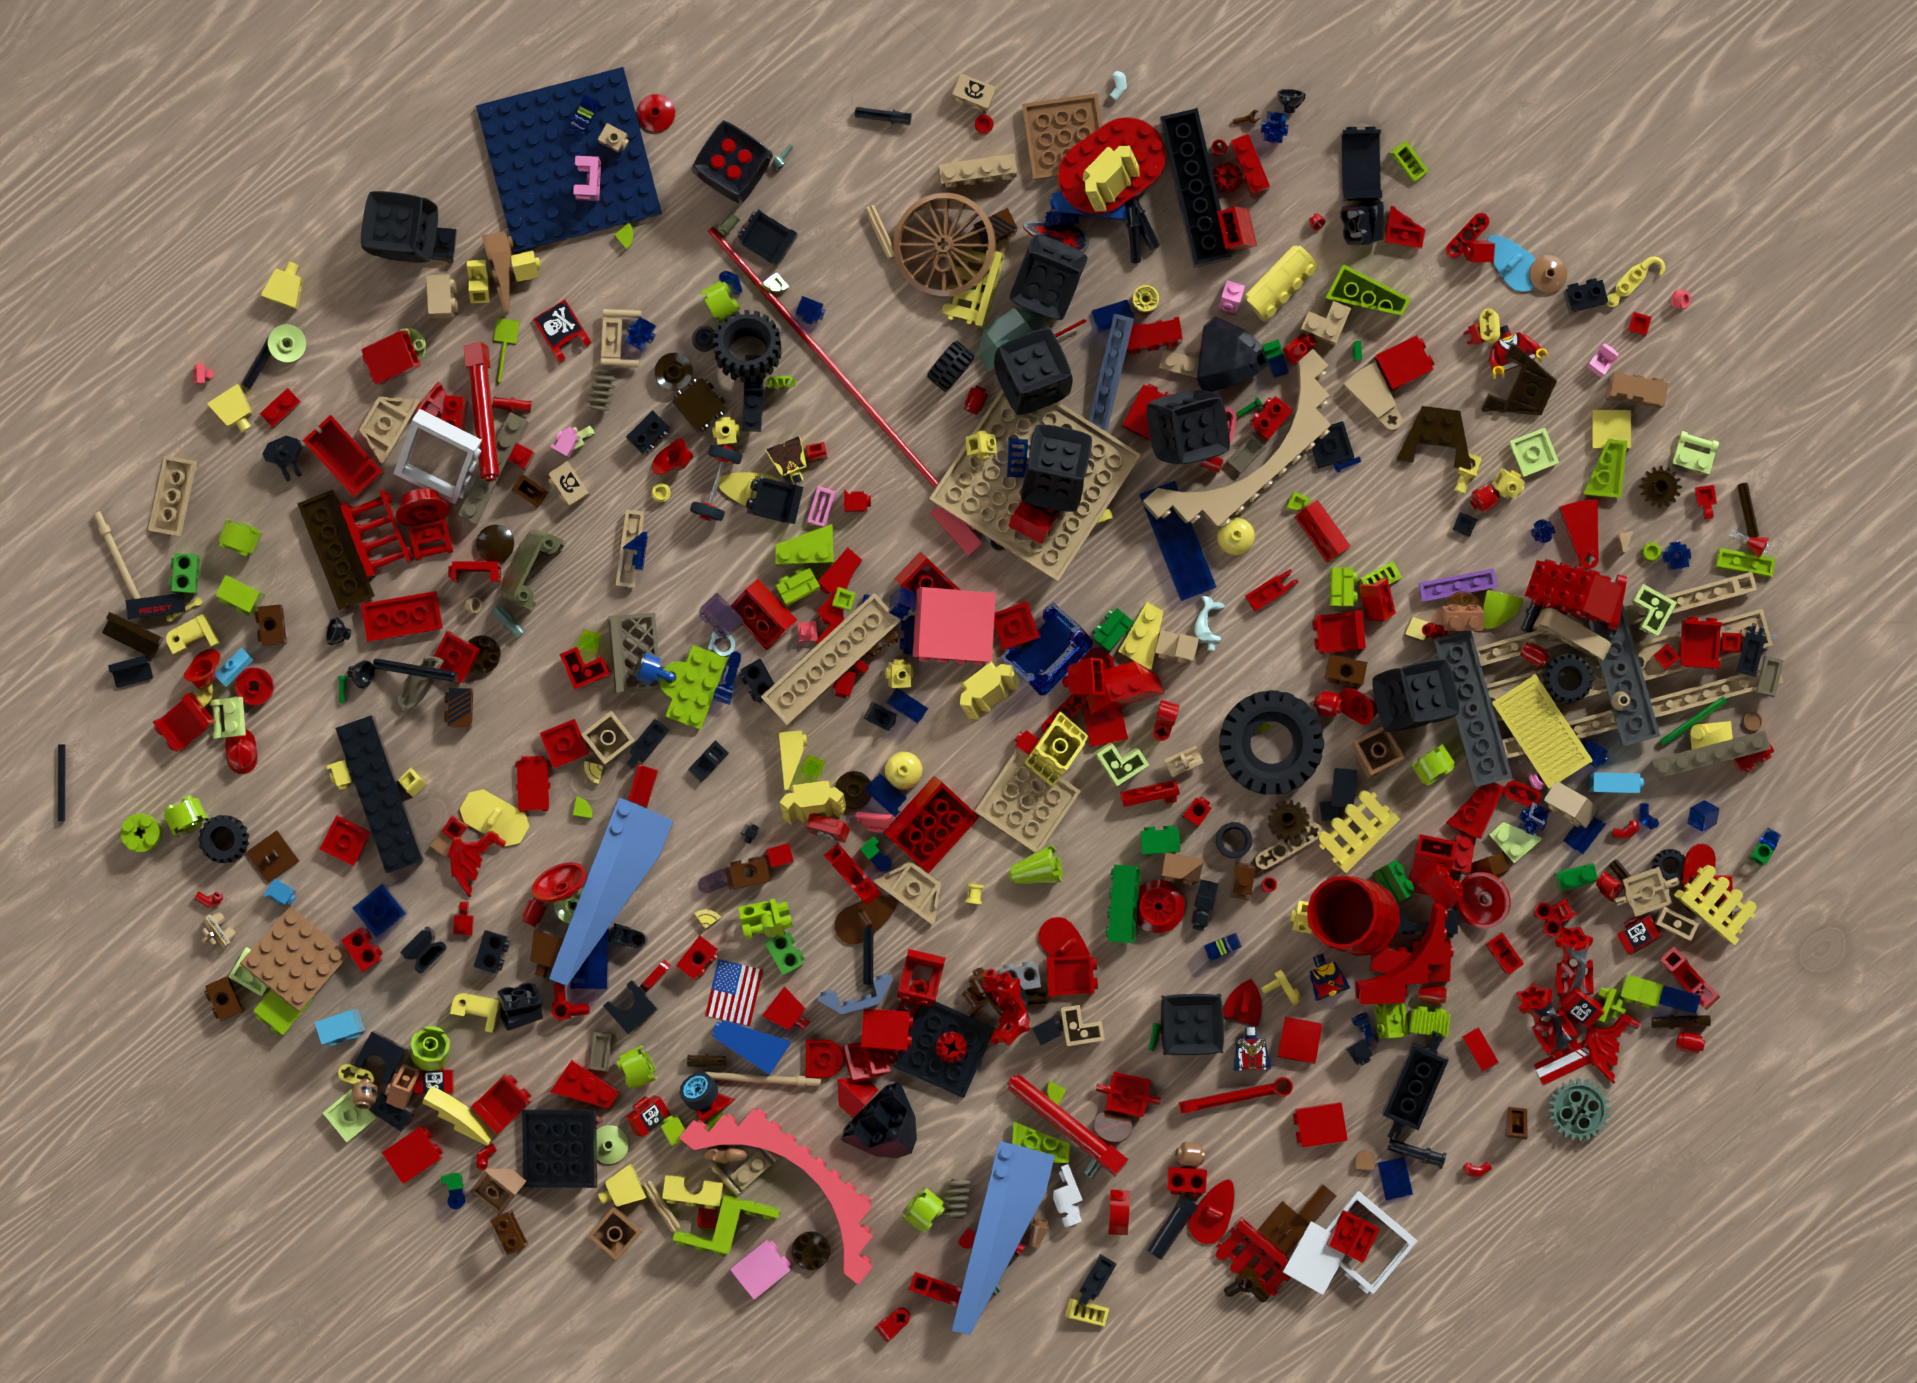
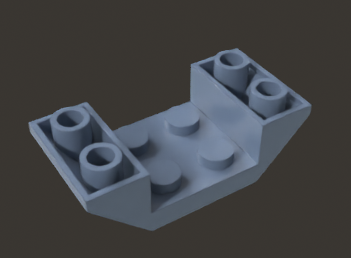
M887 973L876 976L877 980L873 981L877 996L874 997L872 993L862 996V1000L855 1002V999L844 1001V1006L840 1005L837 992L833 993L832 989L820 992L821 996L817 998L819 1002L833 1010L846 1014L880 1004L893 981V977H888Z

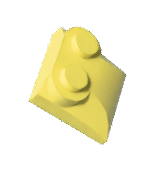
M1731 721L1697 724L1692 727L1690 733L1692 750L1733 739Z

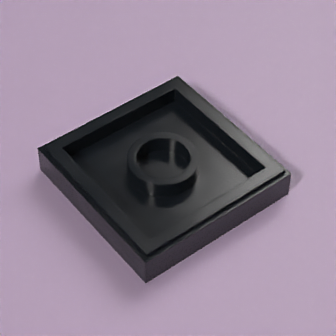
M1343 421L1332 424L1328 428L1330 432L1324 438L1318 437L1313 441L1316 445L1311 449L1318 469L1354 458Z

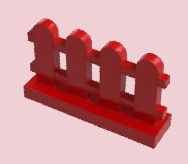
M1241 1216L1236 1221L1235 1226L1237 1228L1234 1229L1232 1227L1229 1230L1231 1235L1223 1244L1219 1242L1216 1245L1218 1247L1216 1258L1218 1260H1225L1228 1256L1233 1260L1230 1265L1231 1271L1239 1273L1243 1268L1248 1267L1246 1264L1254 1255H1257L1260 1260L1253 1269L1256 1270L1260 1285L1269 1294V1297L1271 1294L1275 1297L1278 1293L1276 1291L1278 1286L1284 1280L1288 1282L1291 1277L1283 1272L1290 1258ZM1246 1235L1251 1239L1250 1242L1244 1238ZM1240 1242L1243 1243L1246 1247L1238 1256H1235L1232 1251ZM1260 1248L1266 1252L1265 1255L1259 1251ZM1277 1261L1281 1266L1278 1267L1274 1262ZM1270 1267L1275 1273L1265 1282L1261 1276Z

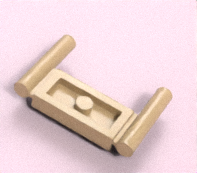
M603 309L601 366L639 368L640 360L620 359L622 318H642V311Z
M760 1148L729 1177L717 1163L711 1169L731 1192L737 1196L779 1157L769 1150Z

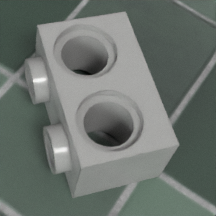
M1033 961L1022 962L1020 967H1015L1014 964L1003 965V969H999L1000 974L1002 972H1013L1016 978L1020 979V985L1024 990L1041 987L1038 964L1034 965ZM1028 969L1033 970L1035 973V977L1031 981H1027L1024 978V972Z

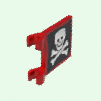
M565 299L533 318V321L559 362H563L566 359L559 347L579 336L585 346H589L592 343Z

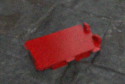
M521 756V760L515 762V768H517L516 790H518V810L520 812H526V810L548 811L550 782H548V767H550V760H543V756Z

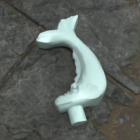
M1202 596L1205 607L1196 620L1194 635L1196 638H1199V643H1208V651H1215V644H1219L1221 638L1213 635L1209 630L1207 623L1208 612L1210 610H1222L1225 606L1223 603L1213 602L1211 597Z

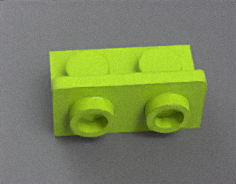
M1405 1003L1375 1004L1374 1010L1377 1017L1379 1039L1409 1036Z

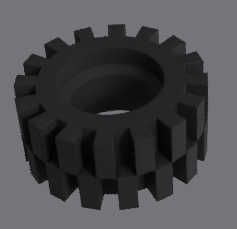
M1675 849L1662 850L1652 860V869L1659 867L1662 877L1666 881L1676 877L1678 881H1681L1685 856ZM1666 859H1673L1677 863V869L1672 874H1668L1663 870V863Z

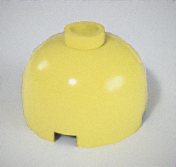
M1238 517L1230 518L1231 521L1223 528L1219 527L1217 543L1221 550L1233 556L1243 555L1254 544V529L1245 519Z
M910 752L893 754L885 765L887 781L898 789L907 790L913 788L920 782L923 774L920 760Z

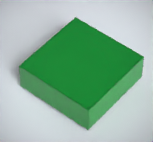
M1354 341L1352 343L1354 362L1362 361L1361 341Z

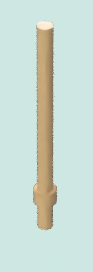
M100 511L94 513L93 515L99 526L98 531L104 537L132 599L141 598L110 532L112 531L109 525H106Z
M706 1072L713 1080L797 1085V1087L821 1086V1079L806 1078V1076L783 1077Z

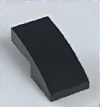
M715 740L689 767L688 771L702 783L727 757L729 752Z

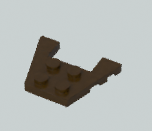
M1511 342L1504 359L1522 366L1507 400L1488 393L1481 411L1542 415L1557 379L1515 343Z
M1422 406L1396 461L1414 463L1415 449L1418 443L1456 448L1454 468L1458 469L1461 467L1471 470L1461 411Z

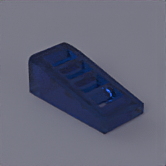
M1008 438L1007 477L1024 478L1027 466L1028 439ZM1012 444L1023 445V448H1012ZM1012 452H1022L1023 456H1012ZM1012 460H1023V464H1012ZM1011 468H1022V472L1011 471Z

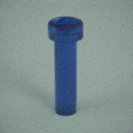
M1356 457L1340 464L1336 463L1334 464V469L1337 473L1341 472L1344 468L1360 463L1361 459Z

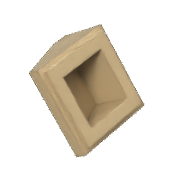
M1633 531L1616 536L1621 554L1627 552Z

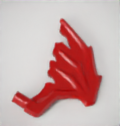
M489 831L478 842H464L460 837H454L447 854L451 862V877H455L469 897L472 896L473 888L468 884L466 876L471 880H476L478 876L476 867L480 868L483 861L478 853H484L493 843H496L501 848L506 844V841L493 831Z
M1622 1014L1612 1027L1598 1029L1594 1024L1589 1028L1587 1027L1584 1046H1587L1592 1066L1595 1065L1613 1084L1615 1083V1074L1609 1070L1606 1063H1609L1611 1066H1617L1618 1057L1615 1052L1619 1053L1620 1042H1617L1615 1037H1621V1033L1626 1027L1631 1026L1638 1029L1641 1024L1634 1020L1632 1016Z

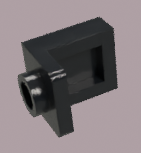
M871 702L863 719L889 731L896 723L897 714Z

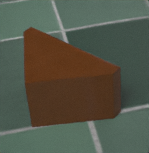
M521 474L511 489L537 508L548 494V491L524 474Z
M1504 852L1472 862L1470 874L1487 872L1497 875L1510 870Z
M1508 1107L1505 1137L1527 1140V1109Z

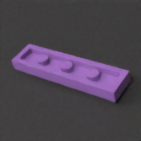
M1494 568L1418 583L1422 602L1498 587Z

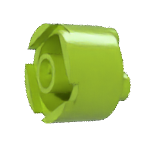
M720 280L700 291L701 295H706L703 299L715 319L719 318L716 321L718 324L721 321L725 322V317L728 315L731 318L734 317V312L740 309L737 301L729 297L728 294L731 291L726 282L721 283Z
M226 518L218 539L220 541L219 546L226 549L235 548L237 549L236 553L244 556L255 554L262 531H257V528L239 521L235 524L232 522L233 519Z
M1443 744L1421 756L1417 762L1414 761L1410 764L1423 784L1426 783L1427 786L1437 781L1439 774L1442 773L1444 776L1455 768V762Z
M191 795L183 798L181 803L176 806L172 804L164 809V818L174 837H179L178 833L183 832L184 835L191 833L203 826V820L206 822L209 820L199 799L193 798Z
M134 814L122 823L121 839L124 845L132 851H152L162 839V826L151 815ZM140 828H141V830H145V834H143V838H142L141 836H138V832H140Z
M427 1026L413 1035L411 1040V1057L414 1065L426 1071L441 1070L448 1062L450 1057V1040L442 1029L435 1026Z
M642 1045L620 1054V1059L617 1060L619 1069L621 1071L624 1070L627 1076L625 1078L627 1086L629 1088L634 1087L636 1090L658 1079V1076L654 1077L653 1075L656 1069L648 1052L643 1053L641 1050L644 1048Z
M923 1187L924 1192L921 1193L919 1191L906 1206L907 1213H902L901 1215L905 1221L919 1232L922 1230L927 1232L932 1226L931 1221L935 1216L939 1217L945 1209L943 1201L928 1188Z

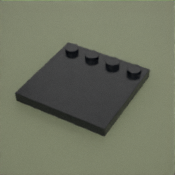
M935 1001L934 1006L925 1007L921 1005L913 1022V1027L908 1033V1036H912L911 1048L907 1047V1052L899 1053L894 1067L964 1098L995 1027ZM947 1032L960 1034L965 1039L967 1045L963 1058L954 1063L943 1061L936 1052L938 1038ZM955 1039L951 1044L944 1043V1045H946V1047L948 1048L947 1055H949V1053H951L952 1050L959 1051L954 1046L956 1041Z
M522 1110L523 1179L526 1180L523 1187L597 1188L596 1110Z

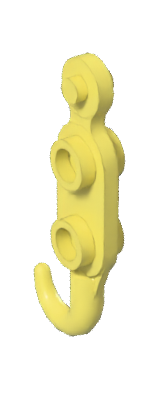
M1653 256L1633 266L1616 284V292L1607 296V305L1615 307L1618 305L1620 297L1630 295L1644 280L1651 264L1657 263L1660 265L1659 275L1662 276L1665 272L1663 260Z

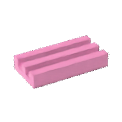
M817 486L806 523L821 528L826 526L836 491ZM820 491H822L824 493L817 512L816 519L814 521L811 519L816 507ZM829 493L831 494L827 505L822 523H820L819 519L824 507L827 494Z

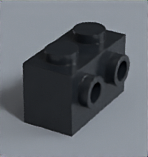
M1597 278L1589 279L1586 281V284L1580 286L1579 283L1567 285L1568 289L1563 291L1569 314L1608 303L1603 280L1597 281Z
M652 410L626 436V439L642 455L645 452L649 454L656 447L654 443L658 439L662 441L669 434L668 429L670 427Z

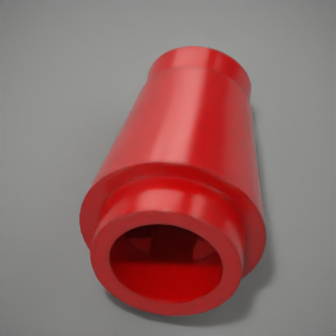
M1442 986L1419 988V1000L1441 1005V1003L1446 1004L1447 988H1442Z

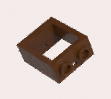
M512 1209L490 1220L507 1255L528 1245Z

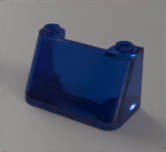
M1053 602L1043 611L1042 618L1045 623L1038 629L1040 638L1026 642L1020 649L1017 647L1007 648L1000 657L1007 665H1011L1016 674L1041 696L1048 694L1068 673L1067 668L1077 663L1093 645V640L1086 631Z

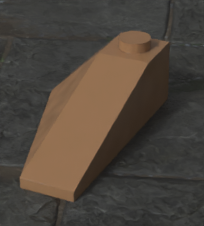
M506 232L482 235L488 260L492 264V273L495 282H497V290L503 310L507 314L510 311L511 248L514 247L511 236H507Z

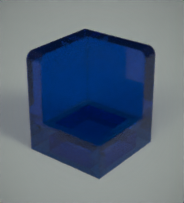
M1703 800L1690 807L1687 824L1703 832L1717 824L1719 808Z

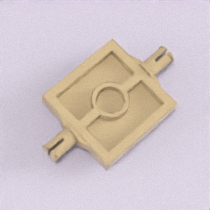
M1656 867L1623 879L1626 896L1615 899L1617 907L1629 903L1636 917L1672 904L1669 888L1680 884L1677 877L1666 881L1662 877L1660 868Z

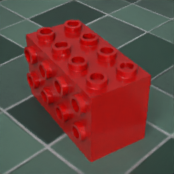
M1545 559V562L1536 561L1525 597L1531 599L1532 604L1542 606L1543 609L1552 608L1564 615L1569 613L1580 619L1586 617L1587 620L1597 622L1598 620L1610 623L1622 587L1611 582L1612 578L1600 575L1601 573L1590 569L1588 572L1579 566L1571 568L1568 564L1560 562L1558 565L1555 561Z

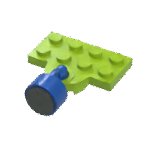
M691 644L685 662H670L665 667L660 666L661 658L644 652L636 663L633 676L634 679L649 685L652 684L654 679L658 680L660 689L671 698L665 717L701 730L728 658Z

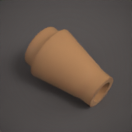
M1033 1218V1221L1030 1222V1246L1040 1247L1049 1228L1047 1220Z

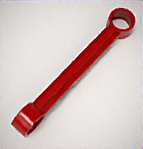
M1279 1077L1274 1083L1178 1102L1180 1113L1183 1114L1274 1094L1288 1096L1293 1090V1084L1290 1079ZM1280 1080H1286L1290 1085L1289 1091L1285 1094H1281L1276 1090V1085Z

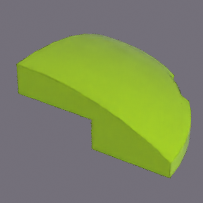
M1486 590L1482 609L1484 611L1483 629L1500 627L1504 622L1512 619L1518 613L1524 598Z

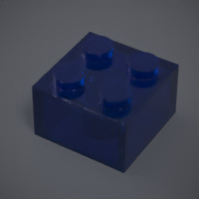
M381 884L352 908L376 938H380L409 914L385 884Z

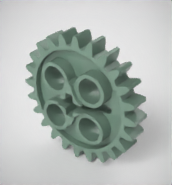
M1577 1078L1576 1084L1570 1079L1568 1086L1563 1082L1562 1090L1556 1087L1558 1094H1551L1555 1100L1548 1102L1553 1105V1108L1548 1109V1111L1553 1112L1549 1119H1555L1552 1126H1559L1558 1133L1564 1130L1563 1137L1566 1138L1571 1134V1140L1578 1136V1140L1582 1141L1583 1136L1587 1140H1590V1134L1596 1137V1130L1603 1132L1601 1124L1608 1125L1604 1119L1610 1118L1606 1111L1611 1110V1108L1605 1105L1610 1100L1603 1099L1607 1094L1599 1093L1602 1087L1599 1086L1595 1089V1082L1588 1085V1079H1585L1583 1084H1581L1580 1078ZM1574 1091H1578L1580 1094V1099L1577 1102L1571 1100V1094ZM1588 1094V1098L1582 1105L1583 1113H1578L1574 1124L1571 1125L1570 1123L1577 1113L1575 1107H1580L1584 1096ZM1592 1100L1597 1103V1108L1594 1111L1588 1109V1103ZM1565 1108H1569L1571 1111V1116L1567 1119L1562 1117V1111ZM1582 1117L1588 1120V1125L1585 1128H1581L1578 1123Z

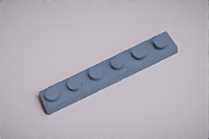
M1114 314L1089 417V422L1102 430H1108L1134 321L1133 318Z

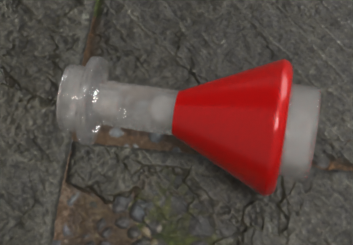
M1738 527L1737 529L1732 528L1728 537L1731 539V542L1736 539L1747 544L1757 558L1767 556L1772 546V543L1768 542V537H1748L1739 533Z

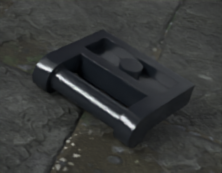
M437 227L434 247L449 248L448 253L433 252L431 260L454 263L456 229Z

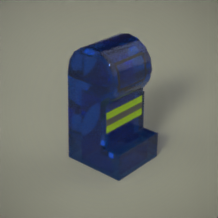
M583 95L570 128L585 134L601 105L600 102L587 95Z
M1237 933L1207 943L1203 947L1209 961H1213L1241 948L1242 945Z

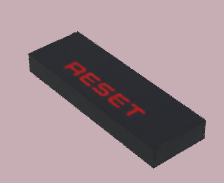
M184 593L125 600L128 620L186 612Z

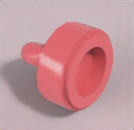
M1676 290L1671 297L1672 306L1678 309L1688 308L1691 302L1690 293L1687 290Z

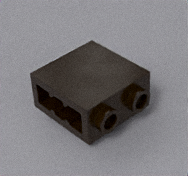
M701 377L699 380L697 378L693 379L688 384L689 388L684 392L683 390L678 391L673 396L674 400L672 401L696 432H704L711 426L709 423L713 419L719 420V418L724 416V411L726 410L724 404L727 403L720 394L716 395L712 391L715 388L708 379L704 381Z

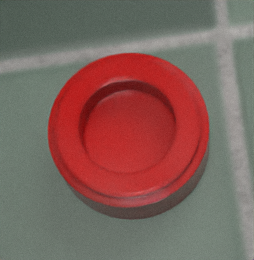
M983 114L976 118L975 129L978 133L988 134L992 131L994 122L989 115Z

